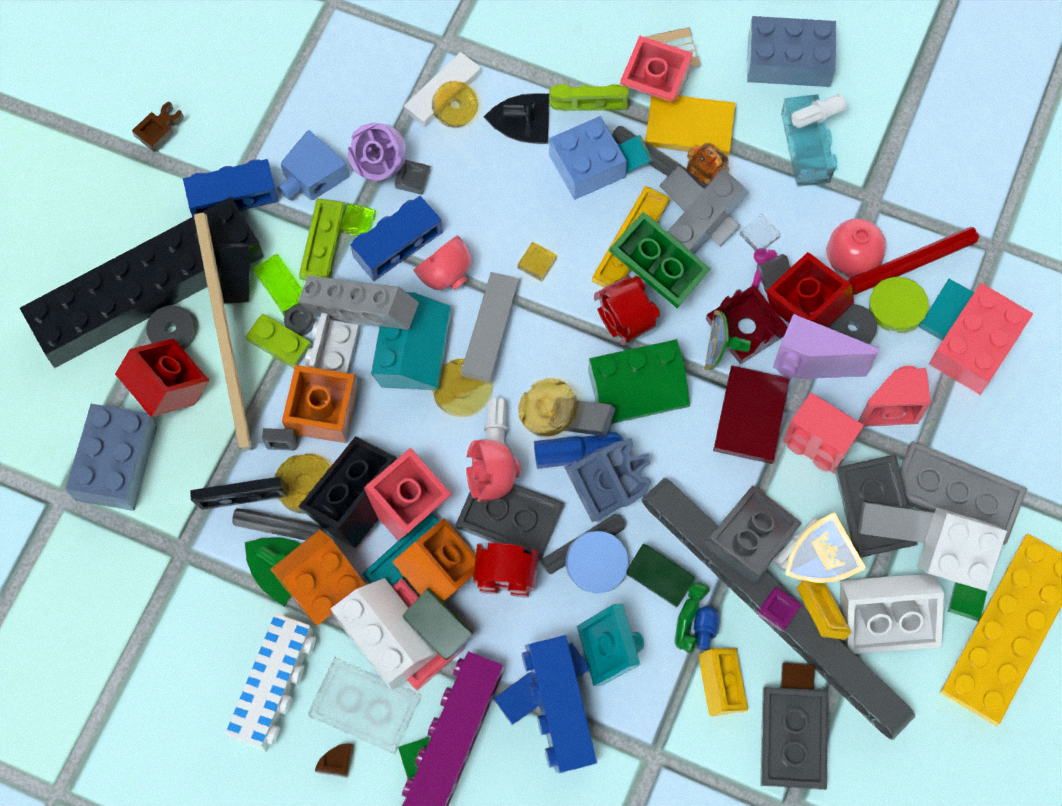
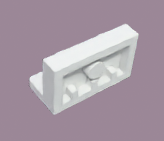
M321 313L320 321H315L313 326L312 338L315 340L313 348H308L305 365L312 368L349 373L360 330L359 325L330 320L328 313Z

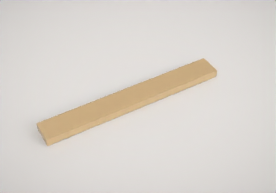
M198 213L194 214L238 446L240 453L251 451L252 445L206 214Z

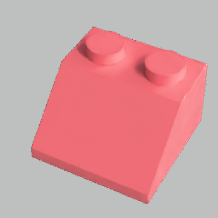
M639 35L620 80V85L674 102L681 94L689 75L693 53Z
M903 366L895 370L868 400L858 422L863 424V427L919 424L931 404L926 368L916 369L915 366Z
M411 448L364 487L377 518L397 541L409 533L452 495Z

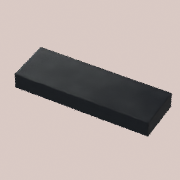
M280 476L190 490L191 501L202 510L290 496L289 485Z

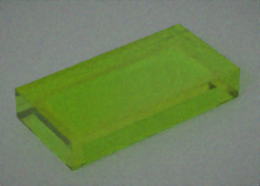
M277 253L252 268L254 274L283 316L289 308L301 305L298 303L302 288Z

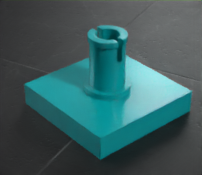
M623 603L612 604L577 626L586 662L590 668L589 672L593 687L605 685L640 666L637 652L642 651L644 639L639 632L631 633Z

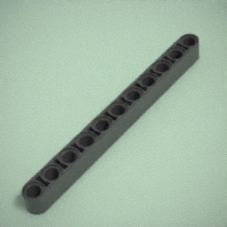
M663 478L641 499L646 509L755 613H757L775 587L797 601L766 570L756 583L753 584L705 547V542L718 525L670 480ZM803 605L783 633L762 619L809 665L815 666V670L887 738L894 740L915 718V713L911 707L839 639L821 636L809 611Z

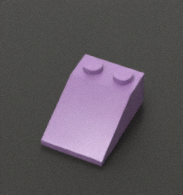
M793 314L772 368L777 369L783 376L799 379L867 376L880 348Z

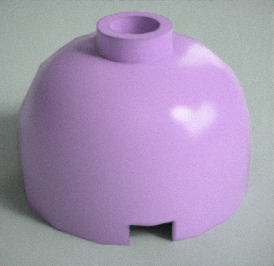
M375 122L362 125L353 132L351 147H348V157L350 165L358 175L371 179V181H380L391 178L402 169L406 161L407 148L404 138L397 129L388 124Z

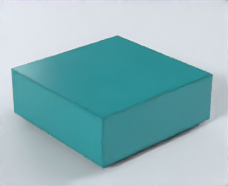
M637 135L618 145L627 161L626 174L653 161L641 135Z

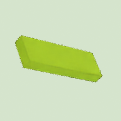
M316 199L299 272L300 280L306 281L308 276L330 278L346 209L345 202Z

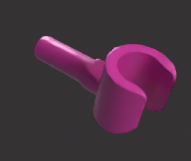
M759 248L754 252V260L758 264L777 257L775 250ZM756 267V273L751 286L755 285L758 288L761 277L758 267Z

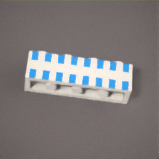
M277 613L274 614L225 734L230 739L265 752L269 744L274 745L280 731V727L277 726L281 714L286 715L291 705L292 696H289L293 684L298 685L302 678L304 666H301L305 654L310 655L315 645L316 637L313 636L314 631L311 625Z

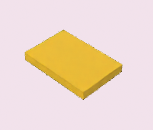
M651 95L645 141L656 148L708 154L707 151L710 150L712 151L711 155L729 157L736 103L678 96L674 102Z

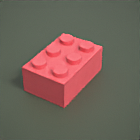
M981 283L937 348L929 365L981 395L1033 313Z

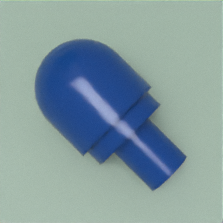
M710 606L700 608L694 620L693 630L694 634L698 637L697 648L703 651L710 649L711 639L716 638L719 632L720 615L715 608Z

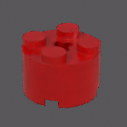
M637 275L632 278L625 276L594 293V301L600 299L601 307L597 311L603 324L613 338L618 335L622 338L618 342L621 345H625L655 328L656 319L660 317L658 307L653 301L649 302L644 293L645 285Z
M482 543L477 544L472 583L477 585L481 593L498 594V589H504L511 592V596L527 598L529 597V592L535 590L539 551L532 549V553L527 554L524 553V546L488 543V549H484Z

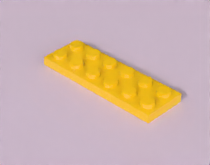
M1028 533L1023 537L984 609L981 619L977 622L939 692L995 726L1001 723L1062 607V553Z

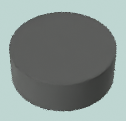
M302 305L289 308L284 315L286 328L300 336L308 334L313 329L315 323L313 313Z

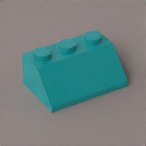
M406 292L419 302L409 330L379 327L371 374L381 388L439 390L452 308L449 305L415 292Z

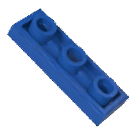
M571 642L568 645L576 678H578L590 668ZM531 671L493 698L511 725L539 706V703H533L530 694L529 684L533 683Z

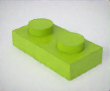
M263 313L245 335L248 342L293 369L295 365L301 363L306 356L308 348L312 347L310 341Z

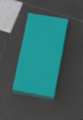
M949 278L919 328L943 341L975 292Z

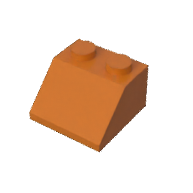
M443 518L392 562L420 596L426 589L430 588L442 601H445L473 576L476 555L446 519Z

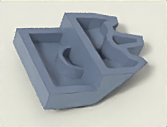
M632 438L594 450L564 467L592 522H597L620 507H627L642 498L652 482L649 478L641 477L639 474L641 470L650 464L649 453L635 457L631 456L629 451L633 447Z

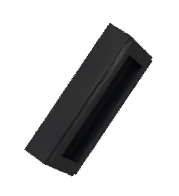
M248 243L218 245V276L224 304L249 302L250 246Z

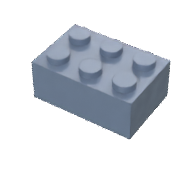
M752 16L748 32L747 82L819 87L831 86L836 70V21Z
M90 404L66 486V491L75 501L134 511L157 429L153 418L148 413Z

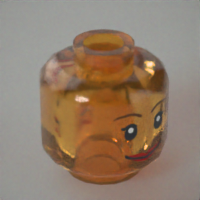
M705 143L701 146L697 144L687 154L689 159L687 170L702 184H709L722 168L729 172L728 157L713 143Z

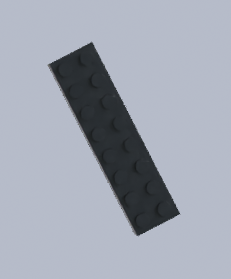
M232 197L201 212L207 216L217 271L219 244L248 243L250 246V264L264 257L259 241ZM194 216L19 308L54 369L147 320L156 310L165 306H173L208 287Z

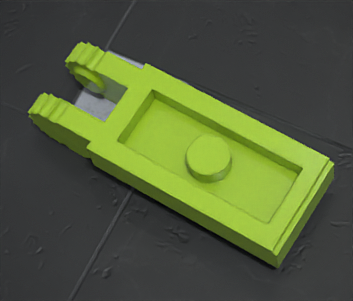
M554 84L549 91V104L555 110L606 111L628 109V87L618 84L595 87L582 85L572 88L567 84Z

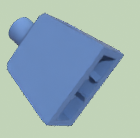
M308 130L282 160L281 168L286 180L277 188L287 200H290L299 191L309 200H314L349 177L347 163Z

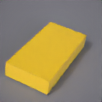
M802 581L797 586V590L821 636L845 640L851 634V630L827 585Z

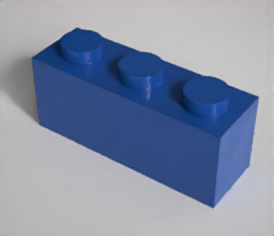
M255 159L247 164L234 167L224 166L217 171L195 173L190 177L183 178L192 217L194 214L201 213L229 197H232L240 211L279 202L268 159Z
M421 196L414 200H408L396 213L383 217L376 227L367 233L359 234L353 240V243L350 244L353 258L373 281H376L442 234V220Z

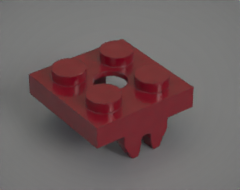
M755 285L745 291L736 290L733 297H725L718 308L706 315V321L712 326L714 311L723 312L727 319L728 337L750 340L748 352L729 349L740 365L783 338L788 328ZM742 319H750L755 323L756 328L752 333L746 334L739 330L738 323Z

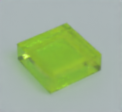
M348 203L339 227L340 232L353 236H358L363 232L367 233L371 230L374 223L376 210Z

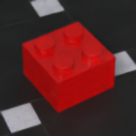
M809 252L766 290L769 304L788 323H790L793 314L828 328L854 303L852 285Z
M174 338L129 349L115 373L150 417L195 405L210 381Z

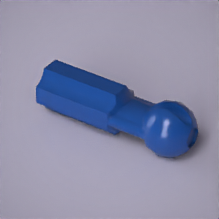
M608 431L606 436H574L534 441L536 467L541 469L570 465L588 453L622 441L624 438L617 432Z

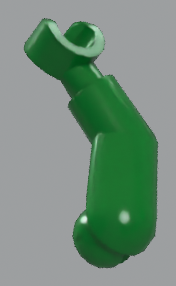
M699 582L691 585L688 592L690 599L686 600L677 618L674 643L678 649H683L688 653H692L695 650L698 642L695 636L690 635L692 621L698 612L699 602L710 590L708 586Z

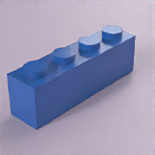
M566 635L524 645L526 651L521 653L525 671L531 670L533 683L529 684L533 703H539L541 715L537 716V723L540 734L547 736L549 748H545V756L549 768L554 767L555 772L563 773L598 764Z

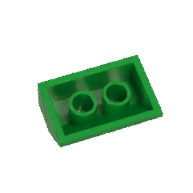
M644 212L639 215L608 250L676 308L683 303L711 269Z
M677 339L589 358L588 373L596 403L611 404L615 408L611 424L690 407L685 366Z

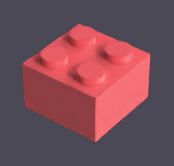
M810 392L791 420L783 442L795 454H803L813 460V464L820 470L830 471L835 474L834 468L840 467L854 446L864 425Z

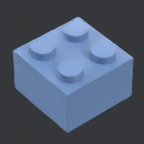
M601 116L549 138V156L574 200L625 178L627 161Z

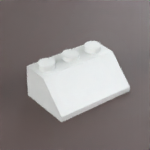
M919 574L840 581V611L851 630V634L845 639V646L854 654L942 647L944 591L936 576Z
M383 578L354 590L333 606L331 611L335 619L389 689L393 691L438 656L439 653L402 617L408 607L388 581Z

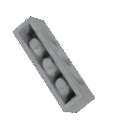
M316 276L307 277L298 300L299 304L318 317H321V313H328L329 319L409 330L419 304L418 301L400 287Z

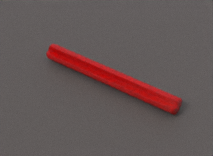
M968 227L872 270L849 278L847 281L852 285L853 295L875 287L882 280L898 277L970 246L978 241L979 234L974 227Z

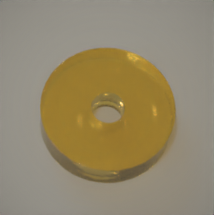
M460 81L444 83L438 88L432 98L434 116L441 124L451 128H459L468 124L474 118L478 109V100L475 92L467 84ZM451 101L458 102L459 108H453Z

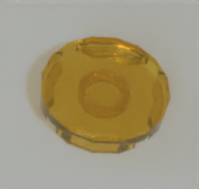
M454 359L442 366L439 390H432L436 405L444 413L454 417H469L477 414L487 405L491 397V381L486 383L461 377V370L465 359Z
M546 378L537 381L531 385L532 388L527 393L524 392L518 406L519 419L526 429L536 436L550 437L560 434L570 426L576 417L578 409L577 396L570 386L560 379Z
M305 453V455L289 457L280 465L275 477L280 476L289 485L290 496L278 498V500L286 509L297 514H305L298 506L331 466L323 458L314 454Z

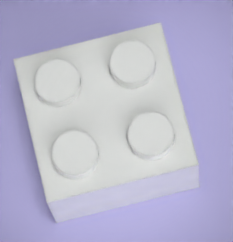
M936 507L917 567L927 574L987 591L1007 531L996 525Z

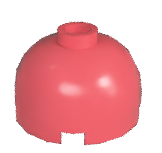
M865 219L847 220L838 225L831 233L826 247L827 259L833 269L836 271L840 270L846 273V277L852 278L882 264L886 253L885 237L882 231L870 221Z
M456 235L419 264L413 271L429 288L444 290L451 286L455 290L468 280L465 274L471 268L472 258L470 250L459 235Z
M483 439L473 440L470 443L467 458L472 457V467H466V475L472 497L478 498V502L497 500L507 495L513 488L516 478L520 475L519 461L514 458L511 450L499 441Z

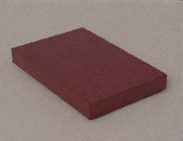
M731 365L713 451L773 464L790 378Z

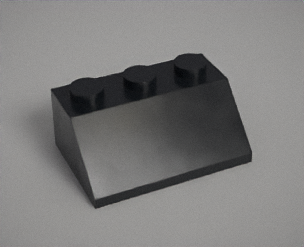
M355 436L298 507L335 538L356 548L378 520L364 487L398 458Z

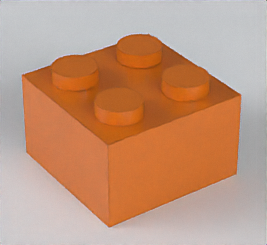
M295 365L282 418L284 428L294 430L295 435L346 443L358 391L355 374Z
M318 530L270 569L303 613L316 626L332 614L331 608L354 590L366 585L335 542L321 530Z

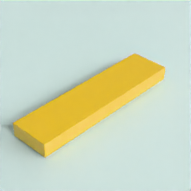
M644 186L610 247L642 212L658 224L670 203V197ZM607 250L592 276V282L605 288L615 281L628 276L631 269Z

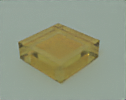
M532 242L518 262L517 268L543 282L555 264L557 255Z

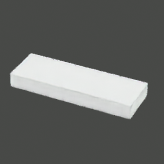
M460 52L403 106L404 111L425 127L481 74V67Z

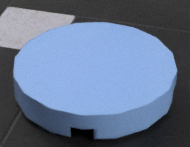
M602 531L586 532L572 542L568 548L565 559L567 574L574 584L583 591L596 594L609 592L617 587L626 576L628 568L627 551L621 541L610 533Z

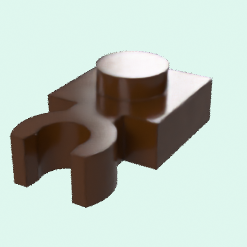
M166 102L161 107V113L158 116L151 112L131 131L134 137L155 152L174 134L170 126L180 124L184 119V115L181 110H178L174 115H169L174 108L171 102Z

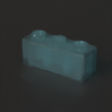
M818 94L785 98L781 110L797 187L830 183L834 171H837L838 168L837 157L835 154H831L830 149L832 145L831 131L826 129L824 122H814L802 128H797L792 124V113L811 106L813 101L819 100Z

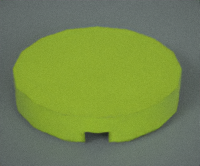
M891 277L882 280L874 287L869 298V311L874 315L877 324L882 329L887 331L891 329L897 331V333L915 330L925 319L929 309L928 297L924 289L915 281L905 277Z

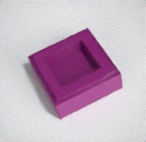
M775 587L756 614L783 633L802 605Z

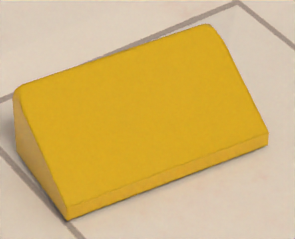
M714 648L700 653L698 659L709 716L748 711L737 649Z

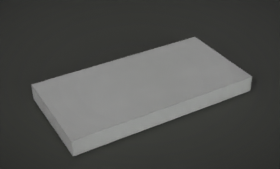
M911 441L900 467L908 505L935 512L937 507L963 516L985 519L987 523L1006 530L1003 545L1008 542L1027 488L914 441Z

